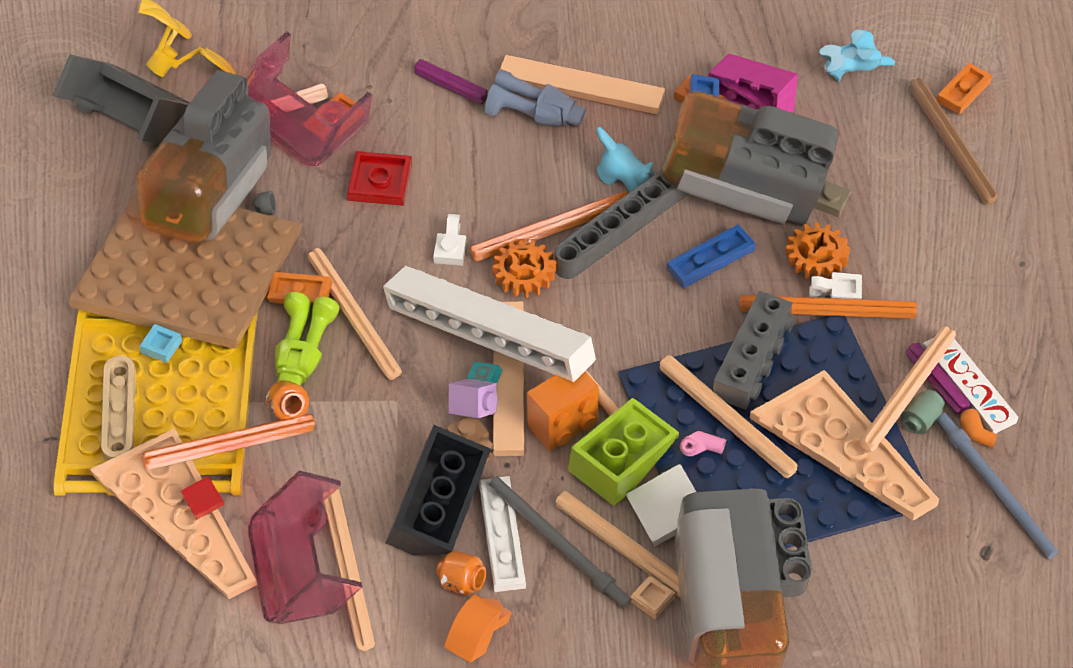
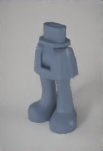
M500 69L496 75L495 83L491 85L484 113L489 116H496L501 108L507 107L533 117L536 123L559 127L563 122V126L567 127L568 123L580 126L586 108L575 105V100L550 84H547L544 89L536 88L514 77L510 72ZM516 94H519V95H522V96L531 98V99H533V100H535V101H537V102L530 101V100L525 99V98H523V97H520V96H518V95H516Z

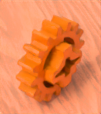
M819 222L815 223L814 228L804 224L803 231L795 229L794 235L788 237L785 256L788 257V265H795L794 272L796 274L801 271L805 272V279H808L811 275L819 277L825 275L828 279H831L832 272L841 273L842 267H846L848 264L850 247L847 246V237L840 238L841 231L839 229L834 232L830 231L831 225L829 224L825 228H820Z
M520 239L519 245L515 246L513 242H509L508 250L502 247L499 249V255L494 256V265H492L493 276H495L496 285L503 284V292L506 293L511 289L513 290L514 297H517L519 292H524L525 298H529V292L534 291L536 295H540L541 287L544 289L550 288V281L555 280L556 260H553L552 251L546 252V245L543 244L536 247L535 240H532L528 245L525 244L523 239ZM506 266L509 267V273L505 270Z

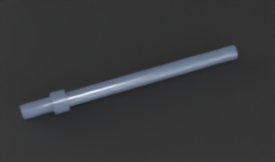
M946 413L940 415L937 418V422L948 434L949 442L956 450H961L1048 559L1055 557L1059 551L970 443L971 438L963 429H959Z

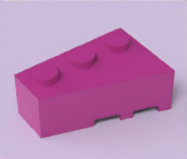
M729 53L708 74V77L719 78V94L726 98V103L738 110L741 105H745L757 110L763 106H773L785 111L794 112L798 80L797 73Z

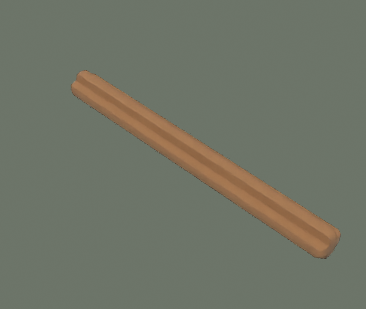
M920 77L911 80L910 91L985 205L995 203L998 197L997 191L925 81Z

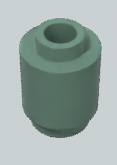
M930 389L918 393L901 413L904 428L914 434H924L942 414L944 400L937 392Z

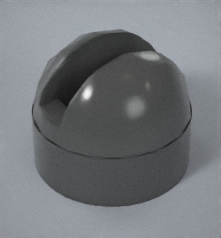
M272 191L262 192L255 197L253 204L256 212L266 215L276 213V200Z

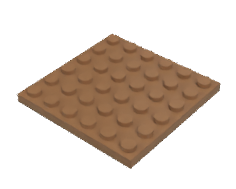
M137 189L69 297V306L150 328L156 324L177 332L182 336L237 349L269 291L274 273L280 271L301 233V223L237 208L213 239L208 241L199 240L158 228L149 223L141 213ZM154 220V221H155L156 223H158V224H161V225H164V226L169 225V224H166V223H163V222H159V221ZM213 226L208 229L209 235L212 233ZM182 228V230L185 231V232H194V231H190V230H187V229H183V228Z

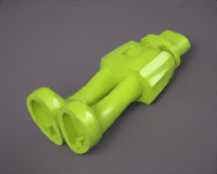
M289 292L284 299V309L290 316V324L285 339L279 342L275 348L276 377L278 378L277 382L290 380L301 386L312 375L321 361L322 353L318 350L320 339L326 326L336 319L340 307L331 298L318 297L315 299L312 308L311 301L306 295L299 292ZM312 310V320L305 341H301L303 329Z

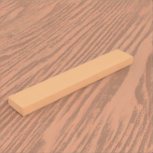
M509 55L505 56L500 68L536 88L544 89L547 84H550L571 97L656 115L659 113L665 96V88Z
M502 302L524 311L523 302ZM494 351V364L499 365L503 371L497 382L498 403L496 413L493 414V454L495 456H524V362Z

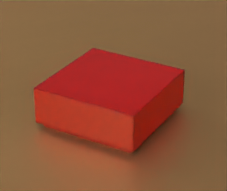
M209 476L181 490V494L196 520L224 506V502Z

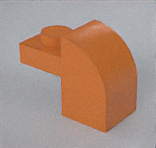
M473 595L456 616L444 648L470 663L486 653L493 632L509 622L512 612L504 608L502 603L496 599L486 597L482 599L477 595Z

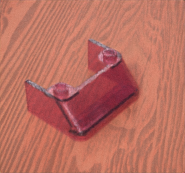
M286 31L255 60L246 77L248 81V96L253 97L255 101L263 102L268 107L272 140L305 165L319 166L369 120L372 94L367 92L350 109L339 101H327L316 109L277 79L283 71L284 64L289 60L291 34Z
M299 470L252 515L248 525V535L263 617L267 622L285 624L333 614L363 588L362 582L320 573L313 536L326 523L327 516L323 502L341 486L340 480Z

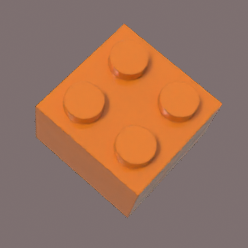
M584 371L574 382L554 375L527 392L528 428L548 451L553 450L557 446H564L573 436L581 431L591 429L598 421L599 386Z

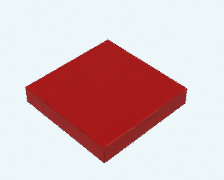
M356 151L347 191V201L404 206L412 167V156Z

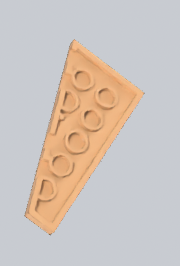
M825 370L750 412L751 420L912 521L938 506L939 498L885 437L875 451L869 452L860 446L862 436L872 423Z
M175 428L90 469L91 474L228 599L257 585L253 573L219 510L216 509L196 520L185 502L181 490L202 480L193 461L187 460L153 469H145L141 459L144 451L182 443Z

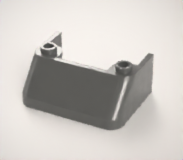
M69 54L53 93V96L56 98L76 102V108L83 112L91 114L93 110L100 111L138 130L139 136L137 139L153 147H158L185 114L186 108L190 103L116 65Z

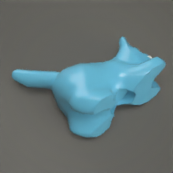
M855 30L851 33V43L848 45H826L819 51L821 57L828 59L824 64V71L833 76L836 82H840L841 77L847 72L871 71L879 65H895V60L892 58L881 56V52L873 42V34L866 30Z
M602 127L596 129L599 140L606 148L602 154L601 163L597 166V174L602 182L612 185L615 181L620 180L625 184L628 191L631 192L656 174L652 169L653 162L643 164L629 146L623 143H615Z

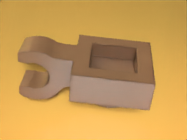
M464 416L446 427V430L488 448H494V445L489 440V431L477 418ZM491 451L486 463L495 457Z

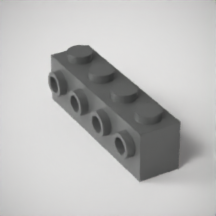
M762 291L758 292L714 379L713 392L726 403L747 410L751 400H757L762 388L760 381L763 376L766 378L769 376L773 366V360L771 359L774 354L779 355L784 343L783 335L785 332L789 333L795 321V316L791 315L793 302Z

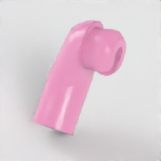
M697 431L681 441L680 449L686 456H694L705 450L722 454L726 439Z

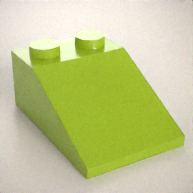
M632 398L571 447L568 471L611 505L615 506L626 497L627 493L637 487L678 438L679 432Z

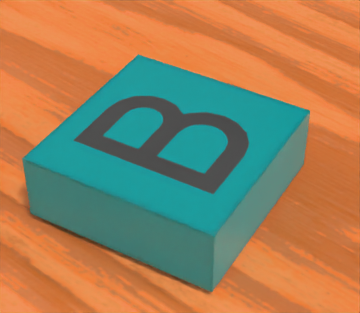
M474 361L467 378L497 383L503 369L496 364Z

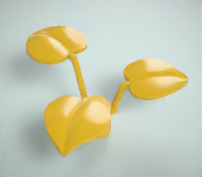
M142 0L140 2L138 13L150 15L167 25L158 48L146 62V66L160 77H164L171 67L177 69L183 62L197 54H201L223 71L236 74L234 68L226 59L207 47L205 49L198 47L177 60L175 57L178 53L170 45L178 33L186 39H190L192 36L190 30L153 0Z

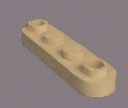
M126 356L112 357L104 366L101 449L107 461L134 448L136 370L133 361Z

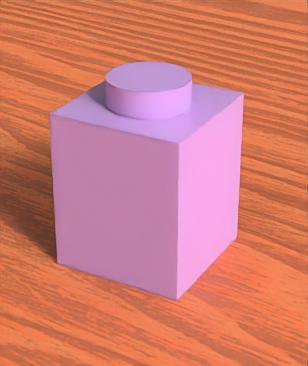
M468 378L449 383V414L481 418L496 413L498 403L497 383Z

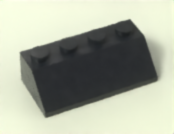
M433 425L385 543L412 555H441L452 552L491 448Z

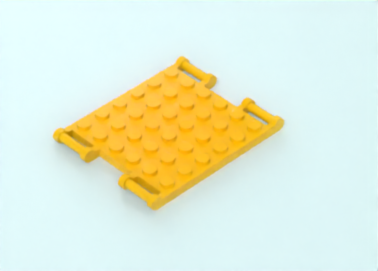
M78 309L54 477L55 496H65L66 493H107L108 496H115L99 481H66L67 475H92L90 469L107 461L101 449L104 366L112 357H129L133 361L136 370L134 448L174 428L182 443L247 428L258 311L237 349L181 335V344L168 363L142 354L140 351V344L152 328L118 319H90L111 317ZM245 447L192 459L200 475H232L231 480H211L218 493H231L232 496H242Z

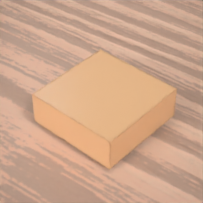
M649 575L630 598L632 599V604L653 619H656L675 599V592Z

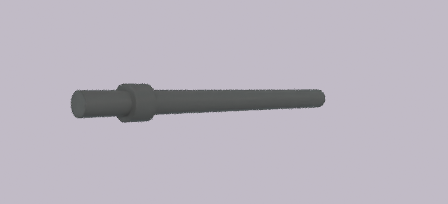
M498 476L491 480L489 486L593 580L595 588L602 594L607 593L623 609L630 604L632 599L615 584L616 580L608 572H602Z

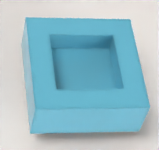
M154 324L140 344V351L142 354L168 363L181 344L182 337L177 332Z

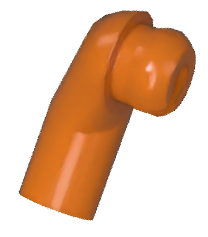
M967 409L962 412L960 423L962 429L971 440L993 448L998 434L983 429L980 414L977 410Z

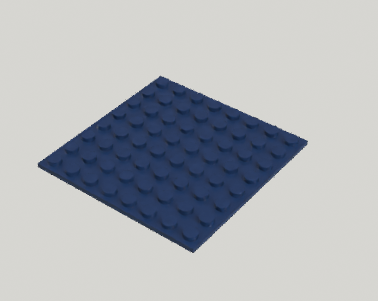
M827 316L793 325L789 333L785 332L783 335L784 343L779 355L774 354L771 359L773 360V366L767 378L763 376L760 381L762 388L757 400L752 399L747 410L728 404L797 463L796 472L789 478L782 476L659 368L660 361L618 371L628 400L634 398L679 432L678 438L655 464L659 475L680 464L696 492L763 489L766 490L769 499H794L801 505L803 510L807 542L904 516L750 419V412L825 370L869 421L873 423L887 402L846 316ZM733 341L675 356L674 358L713 391L714 379ZM895 422L886 434L885 439L923 480ZM697 431L726 439L722 454L705 450L694 456H686L681 452L680 443L685 437ZM787 515L780 516L785 521L793 520ZM792 544L784 545L786 548L794 547Z

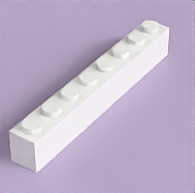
M405 266L383 286L389 309L574 382L596 360L592 339L585 333L569 329L561 324L543 319L535 314H530L512 305L504 304L491 297L478 294L467 288L447 282L444 279L426 274L423 271Z

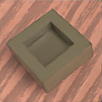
M825 181L814 208L839 218L850 198L851 190Z

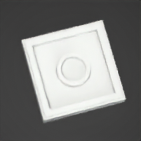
M679 464L627 493L626 496L656 547L676 535L682 499L686 495L696 492Z

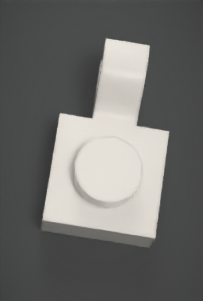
M448 214L446 234L437 233L434 264L463 266L467 240L465 235H459L461 223H459L460 215Z
M832 272L831 279L814 276L811 278L809 297L824 298L830 296V298L862 299V275Z

